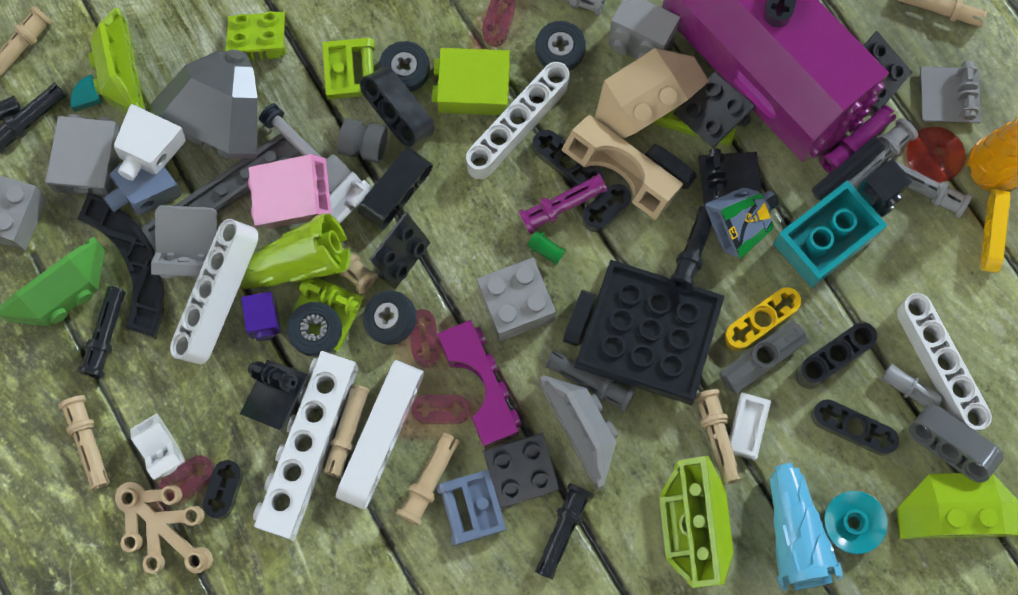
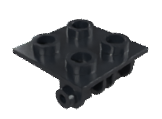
M875 31L863 46L889 72L883 83L886 86L885 89L876 96L878 100L871 106L877 112L890 100L911 75L912 71L880 33Z
M716 72L708 78L709 82L673 113L712 148L736 126L742 125L746 127L752 120L749 116L750 112L755 108L753 103Z
M714 148L709 150V155L698 156L704 206L710 201L741 188H749L762 194L757 152L723 154L721 149Z
M405 212L369 260L377 268L375 272L378 274V277L383 280L386 279L396 289L401 281L407 277L410 269L419 257L425 253L426 248L431 242L411 216Z
M266 360L265 364L260 361L251 363L248 366V373L256 382L240 414L282 431L309 375L270 360Z
M543 432L484 450V456L500 508L559 490Z

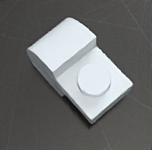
M157 413L130 429L131 440L144 457L146 470L153 480L157 477L170 475L179 465L185 462L181 450Z

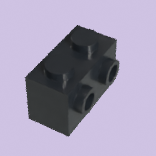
M892 158L865 178L857 191L877 214L883 218L903 199L904 196L902 194L912 183V180Z

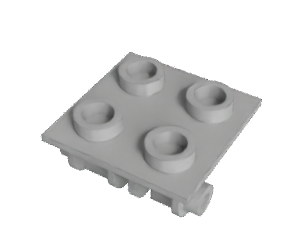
M965 61L960 68L920 67L922 121L981 123L979 69L974 66V62Z

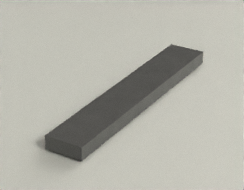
M280 133L257 149L256 159L240 160L174 206L214 208L218 214L251 192L248 186V167L303 155ZM154 219L143 226L141 230L156 251Z

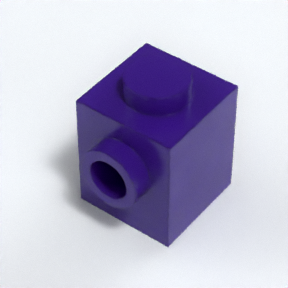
M272 292L241 297L246 332L252 339L256 338V341H267L273 339L274 335L282 333L277 300Z

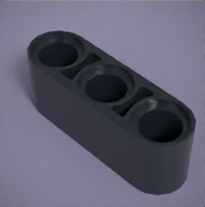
M383 67L361 79L360 89L363 96L404 146L411 147L434 133V123L431 117L391 68Z
M410 147L406 148L365 196L357 209V213L380 230L385 229L429 176L433 164Z
M859 322L807 357L796 370L795 376L798 384L806 389H813L865 354L877 341L876 329L869 323ZM854 333L862 334L866 339V345L858 344L854 339ZM830 350L839 351L842 355V362L834 361L830 356ZM805 367H814L818 372V379L808 377Z

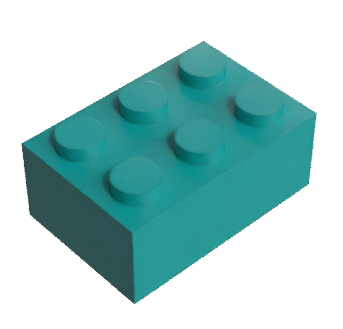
M847 180L782 230L776 237L773 245L812 289L875 240L888 225Z

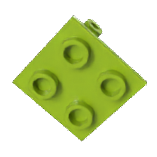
M285 11L228 16L225 51L234 49L245 52L249 60L251 54L252 61H256V52H259L260 59L264 60V51H266L267 59H281L282 56L287 55L286 44H284Z
M317 277L302 281L299 290L302 292L292 313L299 306L309 302H321L330 306L338 314L342 324V336L338 345L334 348V350L339 352L364 297ZM314 323L310 324V331L307 334L313 333L317 337V335H320L319 329L323 325L316 326Z

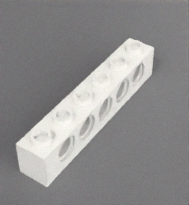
M324 351L320 352L319 358L312 360L309 368V375H311L307 387H303L298 397V403L301 405L297 415L293 414L288 422V439L286 444L282 443L277 451L275 460L278 462L275 472L268 475L264 490L267 491L263 503L259 502L253 514V520L256 521L254 527L295 541L328 453L330 440L334 437L351 389L350 386L354 383L359 368L356 362ZM324 381L334 382V388L331 392L327 394L319 392V387ZM314 409L323 410L322 419L316 423L309 422L310 412ZM305 437L311 438V448L305 452L298 451L299 441ZM294 466L300 467V477L296 481H288L286 477L287 471ZM284 495L289 496V507L284 511H277L275 507L276 500Z

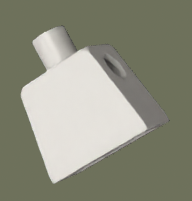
M131 104L114 143L118 157L124 160L117 172L122 177L131 181L135 179L140 169L151 174H158L185 143L186 139L182 127Z

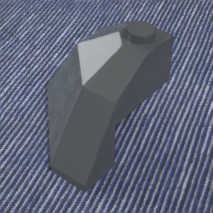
M234 49L216 51L185 65L150 104V112L182 127L185 139L200 146L207 143L218 148L217 154L227 159L257 158V92L253 67L245 52Z

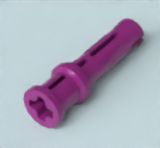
M883 105L850 136L842 137L828 153H822L819 156V162L827 173H831L868 140L879 134L896 119V114L891 115L894 110L888 105Z
M597 174V176L550 200L544 197L541 199V203L525 211L521 209L518 212L531 235L534 233V229L549 221L552 223L556 222L559 219L558 215L608 191L601 175Z

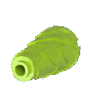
M322 213L315 216L309 222L282 234V238L259 249L260 251L253 253L240 286L243 289H254L263 286L271 287L290 281L300 282L346 271L350 266L351 255L350 247L342 249L341 242L346 241L347 237L341 225L331 214Z

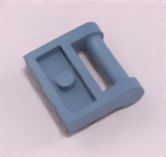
M489 469L436 485L438 495L442 496L453 535L450 537L452 546L462 545L473 540L507 531ZM459 489L463 490L473 525V530L466 532L464 531L453 493Z

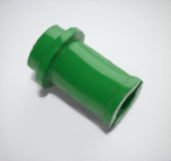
M536 231L527 244L531 248L530 252L533 253L535 251L554 263V265H557L565 254L566 249L546 238L544 232L540 234Z

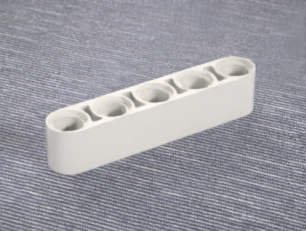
M561 62L548 64L471 146L466 155L467 170L471 177L485 179L490 176L566 93L569 83V70L565 64ZM556 76L560 77L563 81L553 83L549 79ZM541 97L544 101L536 104L531 102L530 99ZM515 117H521L525 122L514 124L511 120ZM500 137L505 139L506 142L503 145H495L492 143V140ZM478 158H483L487 161L483 166H476L472 162Z
M226 219L220 224L171 341L170 352L174 358L200 365L207 362L210 358L256 248L258 232L254 227L233 219Z
M920 293L911 294L897 308V317L936 391L941 395L942 402L948 413L977 433L984 430L990 425L992 420L990 409L929 298ZM908 305H915L920 311V316L912 314L909 311ZM923 331H928L933 335L934 343L925 340ZM938 358H943L948 362L949 370H944L939 366ZM953 385H957L963 390V398H959L954 394ZM968 412L977 416V426L969 422Z
M398 360L393 362L338 486L336 499L363 510L367 508L424 377L423 370Z

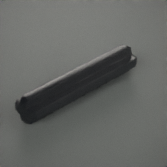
M877 136L868 140L812 188L813 196L821 201L844 182L849 181L885 150L884 142Z

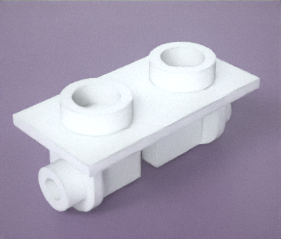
M353 171L330 194L332 216L339 224L362 202L372 189L365 180L361 181Z

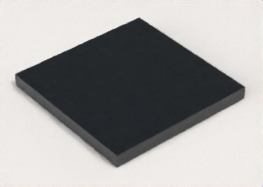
M610 259L574 368L692 406L725 295L696 286L690 293L680 292L668 284V277Z

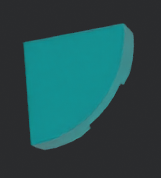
M92 74L81 79L72 91L71 108L74 112L102 103L100 95L95 90L94 76Z

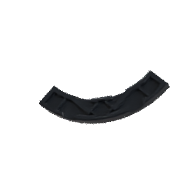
M88 192L77 219L79 222L100 231L116 245L131 275L133 284L132 303L125 328L156 339L164 311L165 293L163 278L160 275L151 274V262L155 255V250L140 227L121 209L113 212L103 198Z

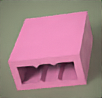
M308 154L248 167V186L252 198L251 216L254 220V226L272 229L309 222L315 216L322 213L332 215L326 158Z

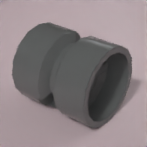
M346 117L339 134L338 154L356 157L360 153L362 160L380 163L387 142V126L370 123L365 127L361 120Z

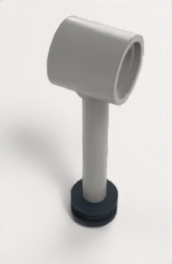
M275 103L270 104L261 112L259 121L268 129L275 127L303 156L313 154L321 157L282 119L284 112ZM334 154L328 159L326 158L330 194L351 173L348 167Z

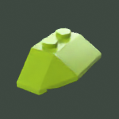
M119 7L114 8L99 23L90 40L92 52L88 53L92 69H96L97 78L93 79L97 94L102 95L109 105L127 114L131 104L144 110L145 106L127 20Z
M709 456L677 460L674 466L675 469L659 496L666 560L687 580V583L692 588L724 585L734 553L726 488Z
M962 473L928 474L896 508L899 539L1018 537V499L994 474L984 483L975 482Z

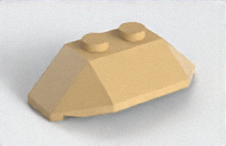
M653 48L604 80L594 118L624 139L639 132L689 100L709 81L694 56Z

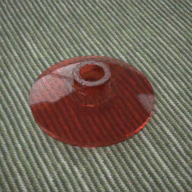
M942 127L921 129L918 131V137L914 141H909L906 149V157L910 168L936 182H945L954 178L962 170L966 158L961 140L953 132ZM934 148H940L943 154L936 153Z

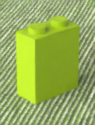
M440 48V58L434 59V76H439L438 85H433L432 102L438 104L439 113L501 115L508 108L510 50Z

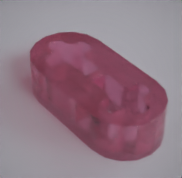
M515 0L490 1L482 26V37L486 44L497 47L504 44L507 40L515 15ZM502 2L507 3V8L504 9L502 16L499 15L498 6H501ZM498 23L499 33L495 37L491 36L490 31H493L495 24Z
M419 309L416 310V324L419 323V318L425 317L426 322H431V324L426 325L427 335L421 336L419 326L414 327L410 334L412 354L419 366L429 368L438 363L440 359L437 325L434 315L430 311ZM428 341L429 350L435 351V353L430 354L429 360H424L422 355H418V353L423 352L422 342Z
M425 394L420 395L414 400L412 413L415 419L422 424L457 425L462 424L468 419L470 407L466 398L460 395ZM423 402H429L430 407L439 408V411H430L428 417H423L422 412L417 411V409L423 407ZM455 402H459L460 407L465 408V411L460 412L459 417H453L452 412L443 411V408H452Z
M196 455L178 466L173 473L163 477L159 483V489L170 486L169 483L171 481L178 484L185 480L186 482L179 486L182 491V498L179 501L181 502L209 483L215 465L209 458L203 455ZM200 463L203 466H208L204 469L206 473L204 477L197 474L189 478L190 475L197 471L196 464ZM167 493V496L172 501L175 494Z

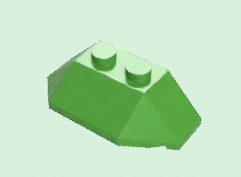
M94 237L89 239L84 245L67 254L13 294L3 305L1 304L0 317L11 323L50 326L64 320L70 310L77 305L87 303L92 298L93 293L98 290L105 254L104 247Z

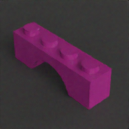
M469 320L437 333L450 368H464L473 372L480 378L485 387L484 402L479 411L472 417L484 450L518 437L519 431L517 428L522 426L516 410L510 411L505 400L510 398L503 381L497 382L494 372L498 371L492 354L486 355L482 345L486 343V339L480 326L474 328L472 321Z

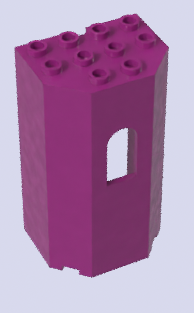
M663 0V9L680 16L677 30L726 82L755 105L753 111L801 162L810 158H816L825 149L828 151L832 150L847 131L851 134L858 129L864 122L862 119L871 111L869 108L878 100L876 96L886 87L883 83L889 72L819 0H796L793 15L789 23L783 27H773L765 21L764 9L766 0ZM778 2L775 15H782L783 3Z

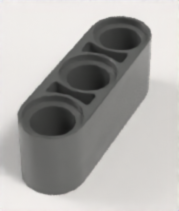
M927 405L909 427L910 435L915 441L975 482L984 483L988 481L1003 461L1004 456L999 447L937 405Z

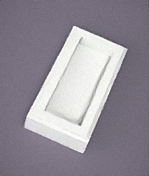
M740 393L729 435L734 455L754 461L757 460L771 400Z

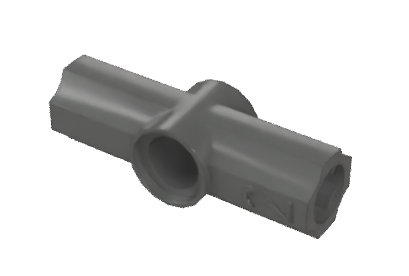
M793 320L722 370L719 373L722 382L728 390L736 395L806 344L809 340L806 337L805 331L799 324ZM764 351L769 354L771 362L768 364L760 362L757 358V352Z

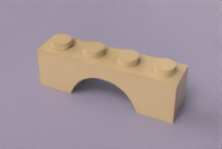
M590 114L571 131L562 148L564 153L583 167L603 166L619 173L631 187L633 194L632 203L654 220L672 203L683 186L681 181Z

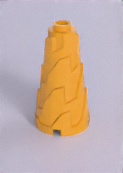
M1018 117L978 141L970 151L967 167L970 165L972 172L969 175L984 190L989 192L992 189L1011 191L1018 186Z

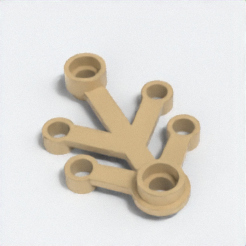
M127 482L122 484L115 494L117 507L125 512L126 534L121 538L120 544L122 549L126 552H134L142 547L143 540L141 535L138 534L139 515L146 521L148 555L143 560V568L147 573H156L164 568L165 560L161 555L160 535L185 558V567L190 572L201 573L208 570L213 562L211 552L205 547H192L169 525L172 523H185L189 526L200 524L204 519L202 508L191 506L185 510L155 512L147 503L162 501L167 505L176 504L182 498L181 489L176 485H170L163 489L144 490L136 482ZM170 489L175 493L172 501L167 496ZM128 492L133 496L131 503H128L126 499ZM192 510L197 513L195 522L189 516ZM130 537L134 538L135 540V546L133 548L130 547L128 544V540ZM194 555L199 557L200 563L198 566L192 563ZM152 558H155L157 561L156 569L150 565Z

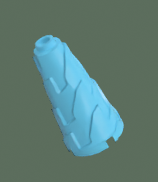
M792 463L776 466L775 472L771 474L770 486L774 506L773 522L776 536V560L779 572L777 579L780 590L788 591L787 583H793L794 590L833 583L831 576L833 573L837 580H841L844 577L841 564L837 562L832 544L825 534L819 513L812 502L804 474H801L799 468H794Z

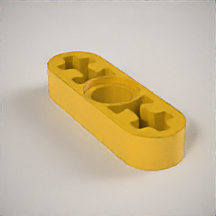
M992 189L986 208L981 251V271L999 273L1002 267L1010 207L1009 191Z
M790 287L781 288L728 327L724 335L726 345L734 351L747 349L796 313L801 305L799 293ZM781 296L785 299L790 297L793 300L790 304L791 309L789 306H784L778 313L774 310L782 301ZM758 312L767 313L771 318L770 325L767 327L757 325L754 319L755 314ZM749 324L752 330L743 338L744 343L740 340L735 342L732 339L735 334L733 330L740 333Z

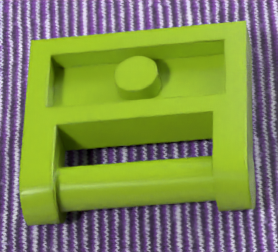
M371 38L322 42L327 100L363 96L360 84H355L353 52H361L363 77L373 73L372 52L375 50L374 40Z

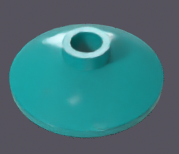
M853 490L843 492L831 500L824 514V527L827 536L836 547L847 553L863 554L874 550L884 540L887 533L888 520L883 506L876 498L866 492ZM849 518L857 520L858 527L856 529L849 527Z

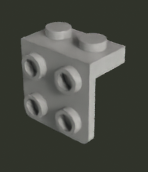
M158 206L155 210L156 253L151 262V274L160 275L162 278L190 276L192 279L197 280L217 233V211L214 208Z

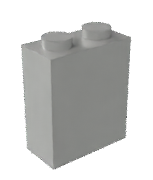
M70 114L69 117L58 116L45 183L54 192L88 195L89 192L101 197L111 193L114 189V183L110 173L118 166L119 157L114 148V143L120 131L118 123L108 117H98V120L87 119L78 114Z

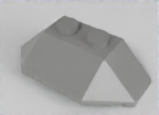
M548 376L539 378V386L596 491L603 489L616 446L615 438L618 437V434L610 421H604L600 413L603 407L596 394L590 395L587 388Z

